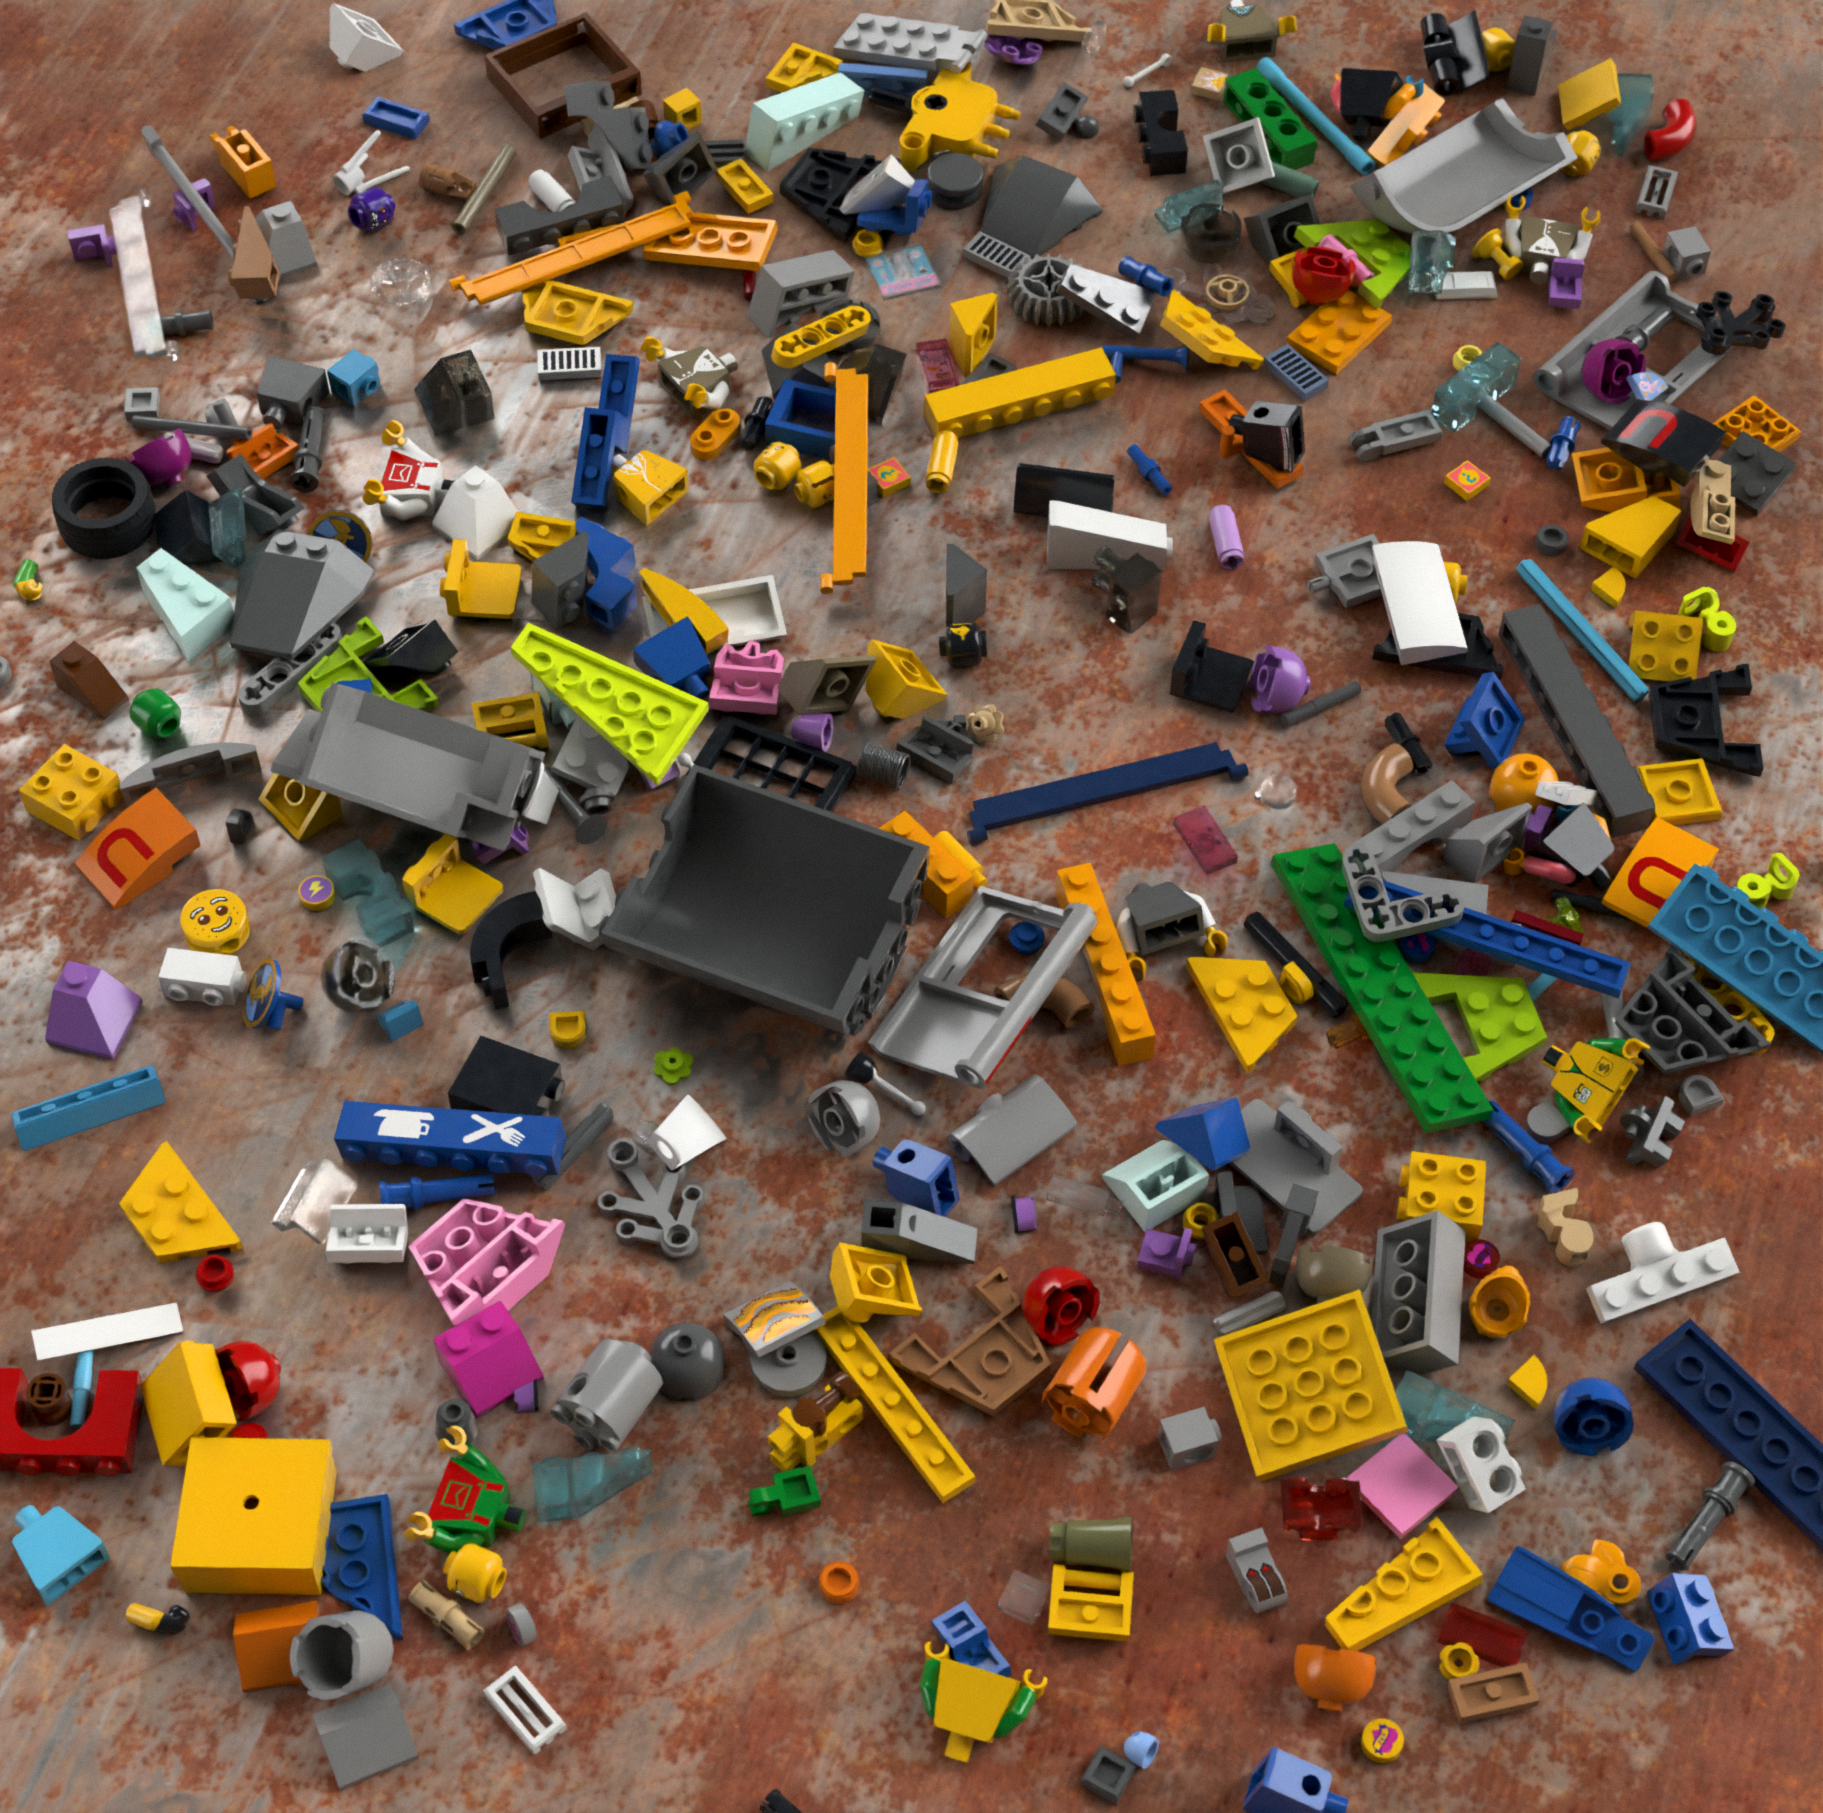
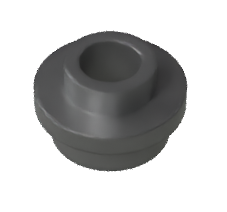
M603 787L590 788L579 798L580 806L589 816L608 813L611 811V803L614 801L613 793L605 791Z

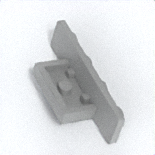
M596 122L588 137L590 149L572 146L567 156L580 192L583 183L608 176L612 177L623 202V214L625 216L627 210H630L633 205V193L630 191L616 150L600 125Z

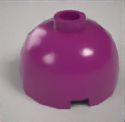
M1614 338L1598 342L1585 356L1582 365V379L1587 390L1599 400L1617 405L1631 398L1627 396L1632 389L1626 377L1646 372V359L1644 354L1639 352V347L1629 341Z
M181 428L172 431L174 436L172 435L166 439L163 435L132 452V457L124 458L126 462H130L142 471L149 486L165 484L168 489L184 480L181 474L189 468L192 458L191 448Z

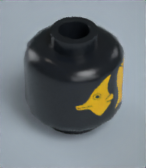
M977 623L950 624L946 628L945 636L939 637L940 657L947 656L948 664L954 668L979 666L982 658L987 657L986 630L981 631Z

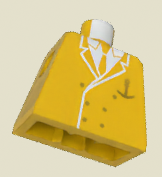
M642 450L631 460L626 459L620 454L613 457L611 472L614 473L615 496L646 526L689 492L687 469L648 450Z

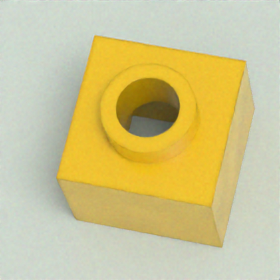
M688 88L663 99L664 121H670L674 124L682 123L687 131L702 123L701 100Z

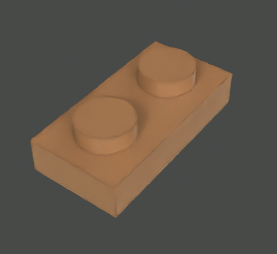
M1527 1662L1449 1679L1447 1683V1689L1459 1724L1534 1708L1540 1702Z

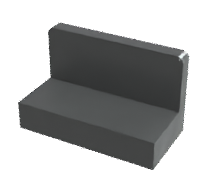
M1232 1172L1217 1173L1214 1197L1219 1218L1237 1211L1257 1255L1266 1254L1268 1244L1259 1189L1254 1185L1234 1187Z

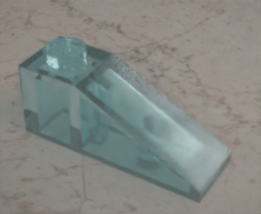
M1406 1370L1395 1392L1409 1431L1405 1434L1417 1441L1437 1442L1436 1439L1474 1416L1492 1419L1496 1422L1504 1433V1444H1506L1515 1422L1514 1419ZM1477 1437L1473 1443H1479Z

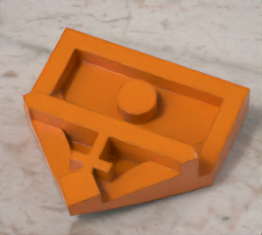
M269 423L259 430L252 431L250 440L233 438L232 446L227 449L226 453L229 461L241 453L255 473L264 480L293 461L294 453L299 450L300 446L282 433H276L273 423Z

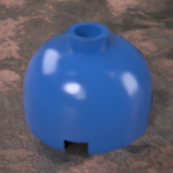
M1595 1377L1583 1378L1570 1383L1561 1391L1554 1405V1427L1559 1437V1442L1563 1447L1576 1454L1594 1456L1598 1455L1595 1449H1605L1609 1446L1611 1452L1617 1450L1629 1440L1634 1430L1632 1410L1628 1399L1620 1388L1605 1379Z

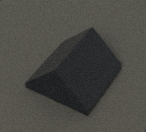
M185 489L154 514L159 549L162 548L184 565L230 561L219 508Z

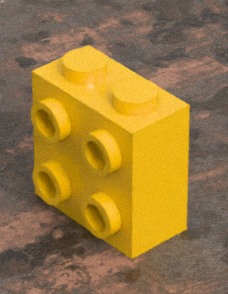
M66 744L19 789L27 812L78 841L88 831H92L97 826L99 820L110 808L115 807L123 796L119 785L121 782L118 773Z
M1411 1151L1408 1165H1401L1399 1187H1405V1197H1399L1396 1218L1406 1221L1438 1210L1466 1230L1465 1243L1477 1244L1483 1226L1486 1161Z

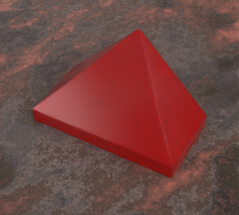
M1690 514L1676 544L1736 572L1750 542L1735 534L1733 544L1699 536L1694 531Z

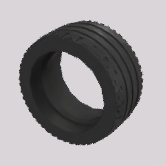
M104 457L80 462V464H76L62 474L53 488L52 509L58 530L67 546L85 557L110 559L126 555L142 546L155 528L154 514L156 511L150 486L142 471L125 460ZM120 497L132 501L123 512L107 519L91 520L77 516L78 511L86 504L99 498Z

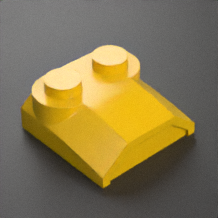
M839 1242L832 1254L829 1274L837 1305L843 1316L853 1322H867L874 1313L919 1316L922 1308L917 1300L906 1263V1255Z

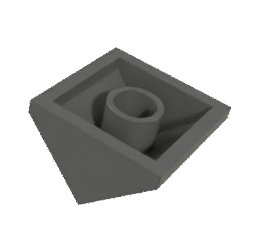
M790 323L762 349V357L773 399L777 398L785 379L832 390L835 389V382L828 383L824 380V365L829 362L827 353L793 368H782L772 361L771 353L775 341L786 334L800 329L799 326ZM802 339L807 344L817 345L813 340Z
M947 544L946 628L950 624L973 623L986 613L987 569L954 544Z

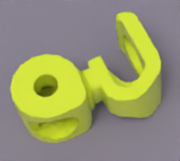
M1702 587L1683 597L1678 615L1689 616L1701 610L1698 618H1703V624L1705 625L1702 643L1711 651L1722 652L1727 650L1731 644L1737 627L1736 622L1728 612H1717L1720 605L1717 592L1710 587Z
M1774 853L1771 856L1767 868L1768 874L1764 875V878L1754 873H1748L1741 876L1738 880L1736 887L1749 896L1748 901L1759 909L1766 907L1770 894L1776 899H1791L1800 874L1798 869L1782 853ZM1779 864L1786 870L1788 878L1780 871Z

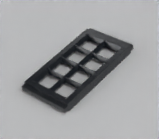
M723 715L693 762L695 765L712 770L721 756L739 763L732 778L739 780L746 767L766 774L759 787L767 789L773 777L793 784L787 797L794 799L799 789L804 788L820 795L814 805L815 807L832 813L857 773V766L848 760L730 715L729 717ZM735 733L754 740L744 757L724 750ZM761 743L781 751L771 768L751 760ZM788 754L808 761L798 778L778 771ZM815 764L835 771L825 788L805 781Z

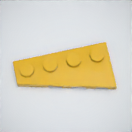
M1436 1516L1427 1524V1529L1417 1539L1413 1537L1403 1546V1551L1390 1563L1386 1562L1376 1571V1576L1365 1586L1360 1585L1325 1617V1626L1342 1649L1358 1651L1482 1584L1483 1574Z

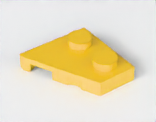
M793 43L766 76V87L783 93L838 73L839 63H843V60Z
M516 511L508 535L509 546L533 562L577 536L576 521Z

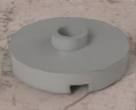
M814 1330L759 1358L752 1353L750 1354V1367L754 1379L759 1385L761 1384L767 1388V1391L775 1396L795 1397L806 1394L813 1389V1385L818 1383L819 1379L821 1381L826 1370V1349L823 1340ZM787 1353L793 1354L795 1356L791 1360H785L782 1358V1356Z

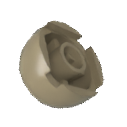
M1311 1244L1299 1246L1296 1262L1298 1284L1308 1296L1317 1299V1304L1359 1289L1361 1294H1363L1367 1289L1372 1272L1373 1258L1370 1257L1363 1261L1364 1253L1331 1245H1322L1321 1252H1310Z

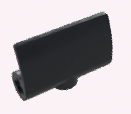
M1475 10L1450 24H1447L1445 16L1440 13L1428 14L1421 20L1420 27L1424 41L1423 49L1435 93L1440 96L1456 94L1472 88L1490 77Z
M1019 463L1016 471L1013 512L1048 517L1049 500L1113 512L1115 476Z

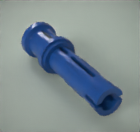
M1490 1100L1489 1103L1494 1111L1490 1119L1483 1120V1122L1523 1160L1524 1169L1528 1173H1535L1546 1184V1190L1550 1194L1564 1189L1572 1180L1574 1170L1570 1166L1564 1167L1552 1155L1553 1150L1548 1145L1538 1144L1494 1100Z
M492 1172L421 1182V1178L411 1177L408 1182L394 1184L379 1181L381 1204H404L406 1208L413 1207L415 1211L424 1208L426 1203L495 1196L494 1185L478 1187L479 1184L494 1183Z

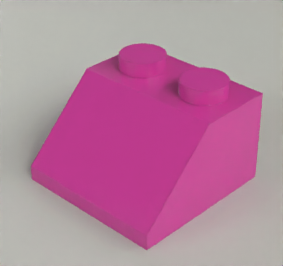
M501 1300L433 1339L439 1363L477 1418L513 1398L514 1389H519L535 1379L538 1382L544 1379L543 1373L521 1329Z

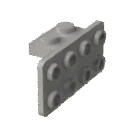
M1254 1099L1241 1110L1251 1148L1247 1154L1229 1164L1283 1211L1293 1183L1319 1191L1315 1209L1307 1229L1309 1234H1319L1362 1196V1186L1339 1167L1342 1146L1332 1133L1323 1131L1316 1125L1305 1110L1295 1107L1287 1100L1277 1109L1276 1113L1260 1099Z

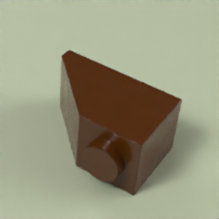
M75 641L49 661L57 687L103 720L129 700L128 695L99 658Z
M1237 1211L1202 1227L1212 1262L1228 1297H1237L1269 1282L1268 1276Z

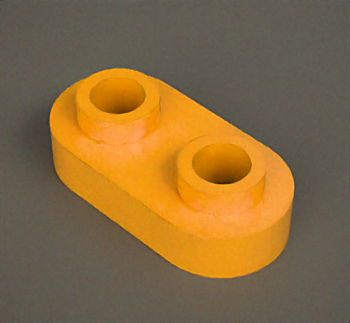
M728 408L713 411L690 437V449L693 456L700 460H712L718 457L740 433V417L738 413Z

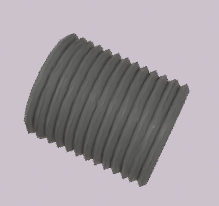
M868 742L859 757L857 775L862 779L871 780V782L874 781V783L877 782L878 784L887 785V787L890 786V788L893 787L898 790L903 786L907 778L911 757L904 752L901 753V751L898 752L894 749H888V747L885 748V746L882 747Z

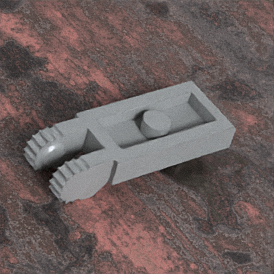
M1425 410L1374 423L1370 427L1354 431L1349 435L1348 441L1352 447L1359 448L1356 452L1358 459L1367 462L1368 460H1375L1381 454L1386 455L1441 441L1443 432L1431 411Z

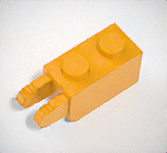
M234 126L227 127V137L223 139L217 133L210 135L209 139L213 148L220 156L221 165L249 199L277 187L271 159L246 129L238 131Z

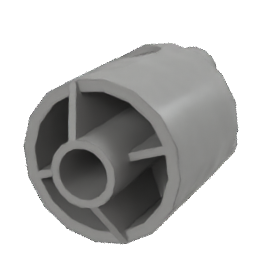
M602 1339L560 1395L550 1413L557 1421L568 1425L575 1432L573 1436L575 1441L584 1448L593 1450L595 1445L610 1452H616L660 1390L663 1380L658 1370L651 1363L652 1358L644 1348L633 1342Z

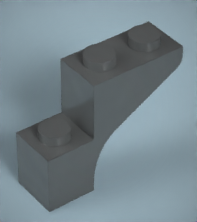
M591 81L564 86L568 116H587L595 120L628 169H648L650 167L653 152L649 144V120L645 113V107L614 109V92L610 81Z
M241 453L207 475V478L228 509L238 503L259 536L268 531L272 534L276 530H285L299 520L296 514L305 509L298 498L262 480Z

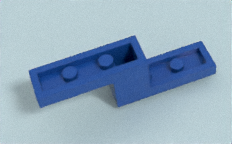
M606 354L599 407H585L571 499V503L574 505L606 508L614 452L627 453L640 365V359L637 356Z

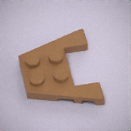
M1001 1266L975 1285V1294L997 1316L950 1354L940 1359L916 1333H913L889 1352V1361L895 1366L992 1417L1051 1371V1362L1036 1332L1024 1318L1021 1302L1016 1292H1013L1008 1282V1276Z

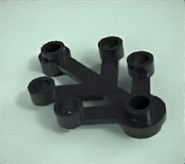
M1724 291L1715 292L1711 303H1699L1696 311V317L1701 320L1705 329L1700 337L1701 347L1704 351L1713 355L1724 354L1730 346L1766 349L1770 338H1781L1786 328V324L1783 321L1772 319L1776 306L1774 299L1766 294H1758L1756 298L1751 300L1749 308L1736 318L1730 309L1733 297ZM1716 311L1724 325L1722 328L1718 327L1714 320ZM1754 320L1761 321V322H1767L1766 325H1758V324H1750V323L1753 322ZM1734 334H1746V335H1751V337H1749V336H1738V335H1734Z

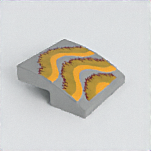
M791 1281L723 1314L728 1328L741 1336L745 1349L757 1358L826 1324L823 1315L813 1302Z

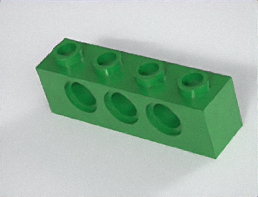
M1254 68L1225 79L1223 102L1240 123L1257 117L1260 119L1272 162L1293 170L1314 163L1315 150L1317 149L1316 137L1301 123L1299 116L1294 114L1286 105L1284 98L1279 96L1271 87L1267 78H1264Z

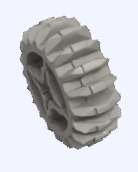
M1048 252L1046 257H1040L1036 254L1033 260L1025 258L1022 264H1016L1014 271L1010 273L1007 284L1008 301L1010 307L1014 308L1016 315H1023L1025 322L1034 320L1036 326L1042 322L1046 323L1048 327L1051 323H1057L1062 326L1064 320L1073 322L1075 316H1081L1083 308L1056 292L1064 271L1070 264L1074 265L1073 259L1063 260L1061 254L1058 257H1051Z

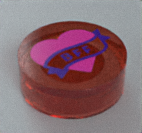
M1477 1239L1465 1245L1463 1270L1469 1276L1484 1279L1485 1276L1497 1270L1500 1262V1253L1494 1244L1486 1240Z

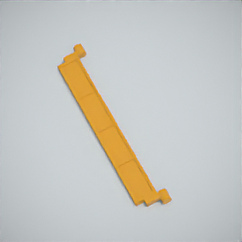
M688 191L672 196L674 204L470 281H467L464 275L449 280L450 288L453 292L461 289L468 301L476 299L481 306L691 226L688 218L693 217L692 210L687 205L691 202L690 194Z
M828 362L824 365V380L828 383L836 381L833 574L823 573L820 576V592L823 594H831L834 585L854 584V577H866L868 374L856 375L855 368L837 370L835 363Z

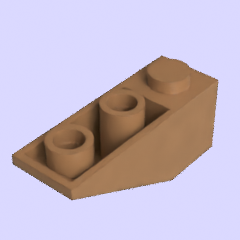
M244 206L242 219L238 220L239 237L238 243H235L233 246L234 264L233 267L229 268V283L235 287L239 299L276 298L280 272L250 207Z

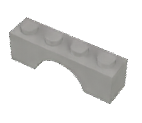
M1451 780L1350 846L1361 844L1370 848L1375 856L1381 876L1382 871L1395 872L1402 861L1424 842L1438 838L1445 843L1448 835L1454 829H1462L1470 823L1475 801ZM1358 857L1353 858L1352 863H1356L1359 872L1363 873L1364 862H1360Z

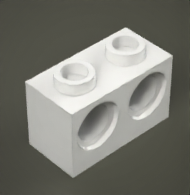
M1473 1416L1436 1439L1469 1509L1490 1513L1526 1490L1520 1478L1522 1475L1521 1468L1516 1460L1509 1455L1504 1445V1433L1500 1426L1492 1419ZM1477 1437L1479 1446L1477 1451L1474 1453L1473 1442ZM1494 1472L1495 1483L1490 1487V1476Z

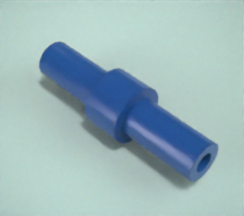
M1136 444L1131 445L1127 449V454L1137 464L1138 472L1146 481H1151L1163 496L1169 494L1172 491V486L1160 473L1161 468L1154 459L1148 458Z

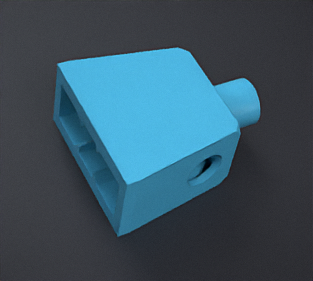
M29 1505L20 1510L14 1518V1522L22 1532L13 1538L12 1543L47 1607L110 1559L103 1541L59 1506L52 1508L42 1516L33 1505Z

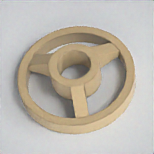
M1228 274L1219 275L1207 283L1206 298L1213 306L1219 309H1237L1248 301L1249 287L1240 277ZM1242 287L1246 293L1244 298L1233 303V297L1236 296L1237 289ZM1209 290L1218 291L1221 297L1227 299V303L1214 299Z

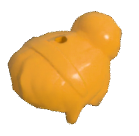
M1507 1265L1498 1268L1485 1276L1469 1299V1316L1477 1332L1482 1336H1488L1491 1339H1505L1510 1332L1520 1331L1526 1324L1531 1303L1530 1293L1519 1271L1513 1266ZM1498 1306L1500 1311H1495L1494 1307Z

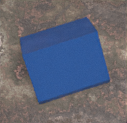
M1237 1097L1192 1105L1158 1121L1154 1127L1212 1171L1247 1154L1251 1148Z

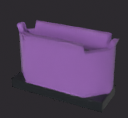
M1015 1195L1011 1196L1014 1232L1037 1230L1034 1198L1015 1199Z
M537 1379L519 1389H514L515 1402H518L516 1414L539 1411Z

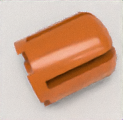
M1093 1327L1083 1332L1042 1394L1041 1402L1046 1398L1048 1405L1055 1412L1052 1420L1064 1430L1079 1438L1082 1437L1084 1432L1093 1435H1103L1100 1441L1108 1438L1146 1374V1359L1140 1348L1129 1339L1108 1368L1096 1390L1094 1391L1089 1388L1121 1336V1333L1109 1328Z

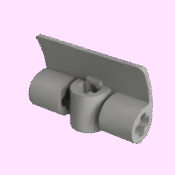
M1033 1074L1002 1096L996 1093L988 1097L980 1105L974 1117L948 1135V1142L954 1153L961 1160L968 1162L973 1158L991 1184L996 1186L1077 1127V1121L1053 1089L1040 1076Z

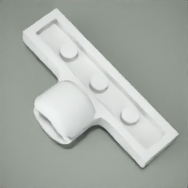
M1652 1222L1635 1228L1622 1237L1621 1242L1631 1263V1270L1587 1287L1586 1290L1600 1324L1735 1276L1740 1271L1725 1237L1685 1252H1679L1673 1247L1664 1224Z

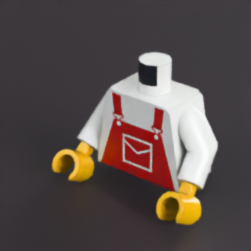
M391 420L386 426L387 429L381 434V439L386 445L392 446L396 444L398 447L397 449L392 448L381 483L376 479H369L363 487L365 493L362 499L367 505L379 503L378 506L383 516H395L400 520H407L417 516H431L435 513L439 498H445L455 480L444 479L441 462L421 450L408 437L404 439L402 437L404 432L402 424L396 420Z

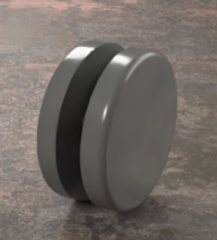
M961 153L944 154L934 159L927 171L928 190L933 192L932 201L939 206L949 209H962L976 203L981 197L983 190V169L979 162L971 156Z

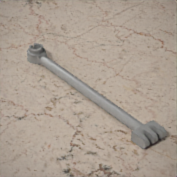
M149 125L144 126L141 132L149 152L156 161H160L234 261V240L164 148L161 138L153 127ZM252 298V299L254 300L255 303H258V302H260V301H262V302L264 303V302H266L267 300H269V299H271V298Z

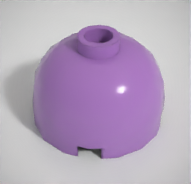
M1266 645L1264 646L1267 650L1266 653H1258L1252 667L1249 689L1256 690L1257 700L1250 699V702L1255 711L1282 714L1292 710L1299 704L1303 695L1308 693L1310 677L1307 675L1303 661L1296 653L1285 648Z

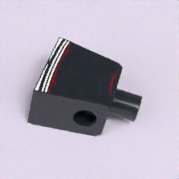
M1257 401L1253 403L1245 416L1233 414L1230 418L1229 425L1235 429L1234 434L1243 436L1244 453L1247 456L1292 473L1305 453L1302 406Z

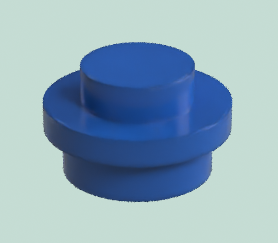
M1023 921L1012 927L1009 941L1017 953L1033 955L1043 946L1045 933L1041 926Z

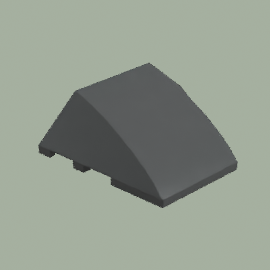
M1022 155L994 167L981 232L1030 255L1033 260L1036 254L1042 256L1059 244L1062 237L1070 231H1077L1082 228V223L1092 216L1096 218L1102 214V208L1077 176Z
M1673 945L1667 950L1658 966L1654 967L1651 971L1649 978L1643 986L1636 991L1617 1016L1614 1024L1629 1039L1636 1038L1650 1046L1649 1050L1644 1048L1641 1052L1663 1074H1671L1695 1066L1770 1048L1771 1044L1747 1019L1738 1023L1693 977L1696 968Z

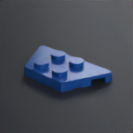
M506 0L455 23V34L498 50L557 25L554 0Z

